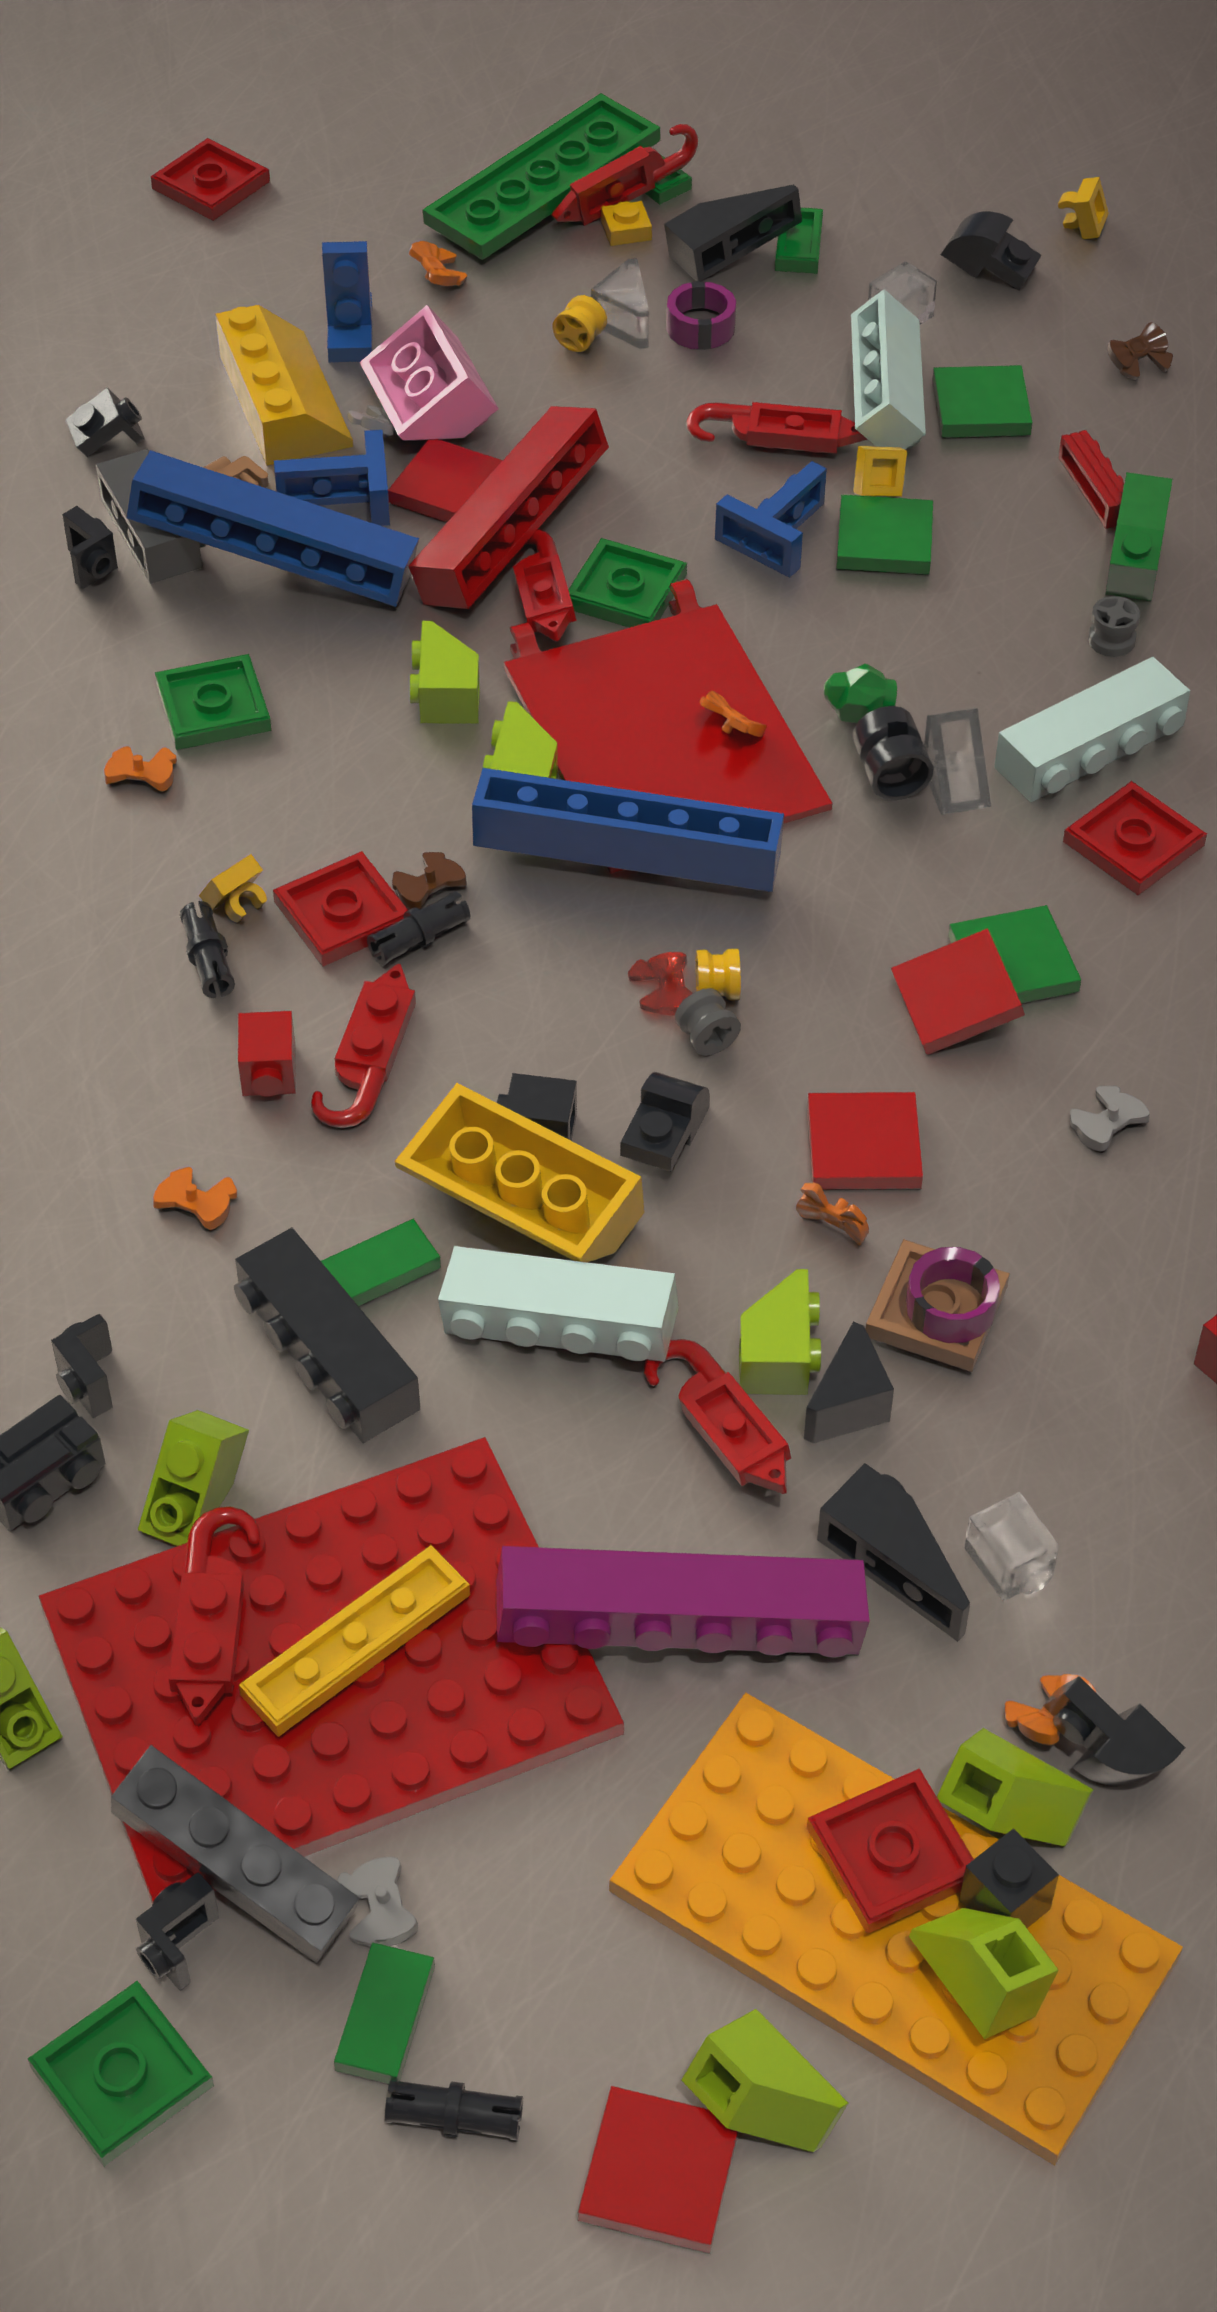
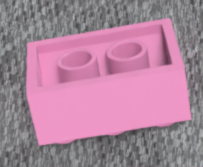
M428 305L360 362L398 436L403 441L465 438L475 428L483 425L499 409L459 338Z

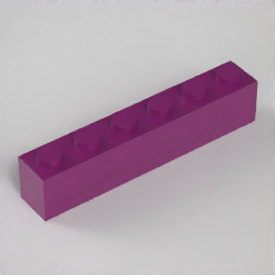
M502 1546L496 1580L497 1642H516L527 1647H535L542 1644H572L587 1649H597L604 1646L639 1647L646 1651L684 1648L699 1649L706 1653L740 1650L760 1651L766 1655L796 1652L820 1653L826 1657H841L847 1654L859 1655L870 1622L864 1560Z

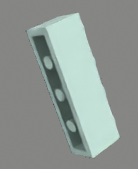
M883 289L851 314L855 429L876 447L910 449L926 435L920 323L916 316Z
M1151 657L1000 731L994 768L1031 803L1049 793L1053 794L1060 791L1065 785L1087 774L1098 772L1105 765L1127 754L1136 753L1143 746L1164 735H1171L1184 726L1191 690L1158 660Z
M454 1246L438 1298L444 1332L446 1334H453L470 1340L484 1338L508 1341L524 1347L539 1345L562 1348L578 1354L593 1352L616 1355L633 1361L647 1359L665 1362L679 1308L675 1273Z

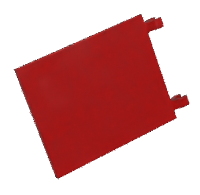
M688 579L670 584V590L675 597V600L669 601V608L673 616L546 651H541L538 648L534 631L529 622L510 627V632L515 640L514 644H510V650L514 659L504 662V670L525 710L557 742L558 774L562 780L784 813L783 824L832 810L833 803L719 606L715 604L704 608L700 607L697 603L694 588ZM710 691H715L724 697L731 708L749 720L766 725L767 728L762 737L754 736L747 732L744 733L736 728H733L729 734L722 730L727 718L701 706L699 701L702 696L706 698ZM607 867L610 874L626 870Z

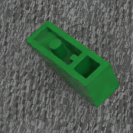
M1126 472L1105 595L1152 601L1173 479Z

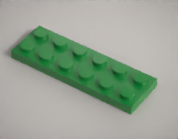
M600 93L422 209L423 222L483 260L551 215L571 191L570 184L640 146L643 148L652 147L660 142V127Z

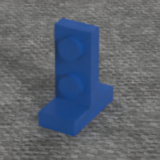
M367 241L322 242L328 324V363L361 362L372 352V292H370Z
M383 430L364 431L366 455L274 460L276 492L319 506L370 502L371 523L380 526H390Z
M811 461L798 474L791 475L784 486L771 498L764 499L757 509L727 494L716 503L715 540L790 578L801 568L803 532L797 530V528L824 505L827 468Z

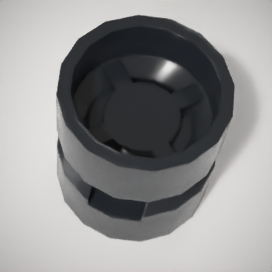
M886 706L875 709L861 718L853 730V742L864 764V769L875 794L885 800L897 801L914 796L922 791L933 777L934 767L921 741L922 738L910 712L902 707Z

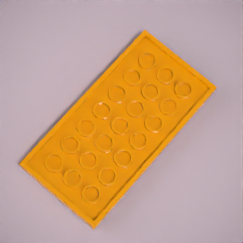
M745 1692L610 1878L609 1892L1055 2166L1178 1962L1183 1946L1059 1875L1051 1909L1027 1928L1059 1971L1036 2017L984 2039L909 1938L913 1928L961 1908H966L959 1901L961 1892L867 1934L807 1829L808 1817L892 1781L894 1778ZM944 1808L974 1859L999 1840Z

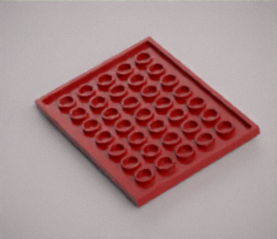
M486 1437L255 1518L254 1520L260 1532V1541L256 1545L249 1543L246 1531L238 1525L213 1534L210 1556L225 1558L234 1562L241 1569L244 1581V1594L233 1693H224L200 1725H195L179 1693L171 1692L169 1684L181 1575L184 1572L187 1543L39 1595L42 1611L111 1795L149 1746L152 1745L304 1857L624 1735V1721L589 1649L572 1644H542L535 1647H527L516 1642H497L496 1580L502 1546H539ZM432 1545L470 1584V1596L278 1737L240 1696L239 1684ZM197 1704L194 1707H201L202 1704ZM121 1820L152 1904L159 1893L166 1887L176 1882L184 1883L194 1875L193 1872Z

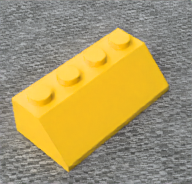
M260 305L237 307L230 311L215 313L220 358L266 466L273 465L274 460L301 459L353 447L351 434L304 331Z
M459 1083L454 1085L395 1160L396 1168L573 1261L590 1262L615 1253L645 1213L641 1176Z

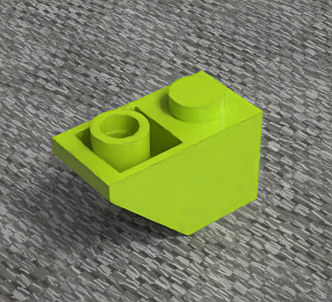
M422 621L421 640H412V669L419 670V674H410V703H419L420 723L479 724V654L433 621Z
M508 701L503 721L495 720L491 748L495 751L493 755L485 756L483 768L558 779L557 742L518 702Z
M796 1269L741 1314L739 1385L747 1394L808 1395L810 1373H820L821 1339L810 1338V1326H819L820 1296L819 1292H809L808 1269Z
M199 1410L169 1420L138 1531L176 1546L187 1543L193 1523L203 1513L220 1507L233 1486L249 1429Z
M0 1627V1759L6 1768L11 1769L63 1736L8 1631Z
M982 1728L960 1745L937 1798L941 1803L990 1831L1007 1834L1014 1828L1023 1838L1066 1846L1094 1789Z
M961 1908L913 1928L909 1935L914 1945L984 2039L1036 2017L1059 1971L1019 1918Z
M757 2009L707 2035L681 2080L727 2129L810 2152H815L822 2148L849 2104Z

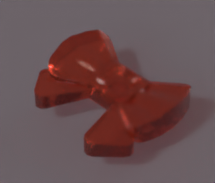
M662 953L650 958L647 962L642 959L637 960L628 971V978L632 982L658 980L659 988L640 999L639 1003L642 1010L675 1016L678 1006L693 993L685 987L683 970L688 963L685 953Z

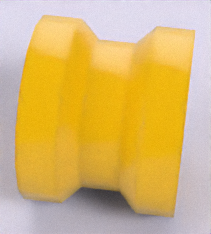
M577 295L570 300L565 310L556 316L552 323V330L555 338L566 349L573 352H583L589 348L595 337L605 329L607 315L603 307L595 299L586 295Z
M707 949L696 950V991L712 988L717 990L721 996H725L729 1001L740 1000L741 970L739 949H727L723 954H711Z

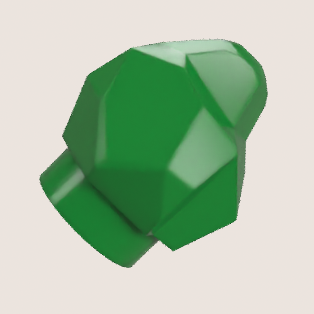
M865 663L847 672L830 675L824 683L823 694L841 721L856 724L867 713L875 709L895 706L897 682L896 680L885 678L882 672Z

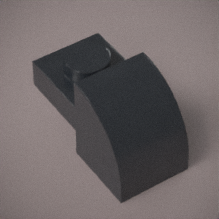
M991 211L977 212L965 218L940 254L975 278H977L984 267L1019 291L1042 256L1029 247L1027 243L1018 240L1006 232L1013 222L1012 218Z
M653 1072L641 1088V1103L620 1142V1156L671 1172L684 1145H691L710 1107L709 1089L659 1072Z
M1080 1676L1059 1687L1043 1705L1054 1716V1725L1063 1736L1073 1743L1082 1744L1088 1749L1073 1768L1086 1778L1101 1784L1125 1785L1136 1782L1167 1767L1186 1748L1140 1703L1118 1715Z

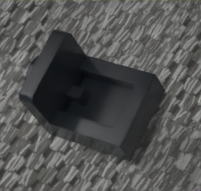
M108 387L89 402L79 406L72 415L65 419L76 447L87 457L121 431H124L136 444L145 439L138 424L142 420L138 409L128 398L125 397L120 400Z
M78 506L62 514L75 583L84 589L118 568L113 532L99 518H93Z
M97 1314L84 1322L72 1324L61 1335L51 1340L58 1370L56 1378L61 1390L72 1404L80 1401L92 1418L113 1408L107 1375L97 1363V1361L112 1352V1345L107 1322L101 1314Z
M199 1872L184 1883L176 1882L166 1887L155 1898L152 1907L136 1918L142 1943L136 1948L138 1956L156 1979L159 1980L167 1975L179 1990L191 1982L186 1959L179 1948L219 1919L214 1889Z

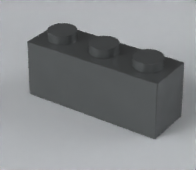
M145 449L96 464L101 501L148 582L152 584L202 568L200 548L205 547L206 544L126 518L132 479L149 453V450Z

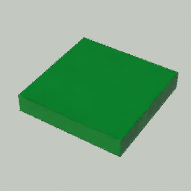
M1022 365L933 367L932 381L941 437L1031 435L1033 422Z
M841 495L836 569L930 574L933 500Z
M601 538L568 589L574 611L629 628L660 620L669 605V601L674 597L670 590V584L685 579L687 576V562Z
M249 654L155 672L156 685L176 750L272 731L270 715Z
M1047 905L949 924L948 937L951 943L988 928L1021 1003L1080 992L1081 977Z
M138 1980L27 2058L30 2068L104 2167L214 2087L213 2078Z

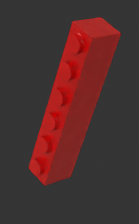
M551 406L408 565L423 605L470 608L609 448L596 408Z

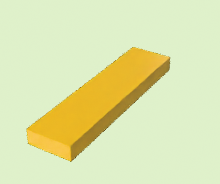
M430 1545L239 1684L240 1696L279 1737L469 1597L470 1584Z

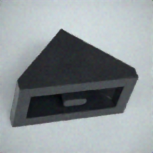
M853 1321L806 1407L804 1440L817 1443L890 1422L894 1388L864 1325Z

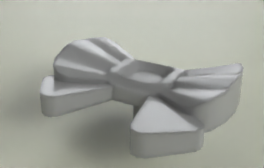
M368 405L366 413L372 417L349 410L348 420L352 424L361 425L368 430H383V438L393 435L395 428L383 406L380 408Z
M1098 1086L1096 1088V1097L1107 1108L1101 1113L1094 1114L1079 1109L1070 1110L1071 1126L1076 1130L1081 1142L1088 1148L1101 1152L1109 1147L1114 1133L1128 1124L1148 1123L1150 1116L1149 1110L1143 1102L1127 1093H1120V1087Z
M382 1857L373 1859L355 1869L353 1876L346 1872L339 1875L337 1881L360 1897V1899L368 1898L371 1912L350 1931L349 1935L354 1943L371 1947L372 1942L393 1946L406 1941L418 1931L416 1918L402 1905L397 1886L402 1868L398 1858Z

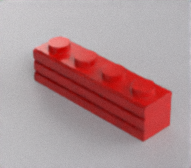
M1083 430L1079 431V433L1074 432L1070 433V435H1062L1059 460L1102 522L1104 528L1116 527L1124 488L1123 478L1115 473L1108 457L1105 458L1100 450L1098 441L1093 440L1088 431Z

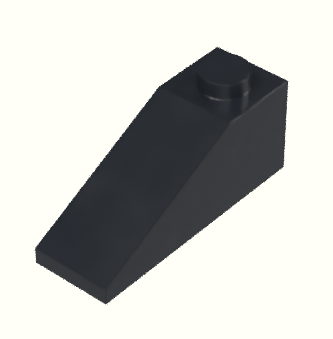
M793 184L695 205L664 223L669 257L695 281H703L802 222L799 189Z
M864 1463L820 1508L817 1540L843 1559L864 1560L866 1576L958 1642L966 1632L970 1601L912 1496L906 1492L901 1483L894 1477L887 1474L881 1475Z

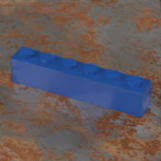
M151 450L132 479L126 517L127 519L395 607L411 576L408 565L415 559L419 538Z
M482 768L472 803L473 846L773 892L781 855L784 813Z

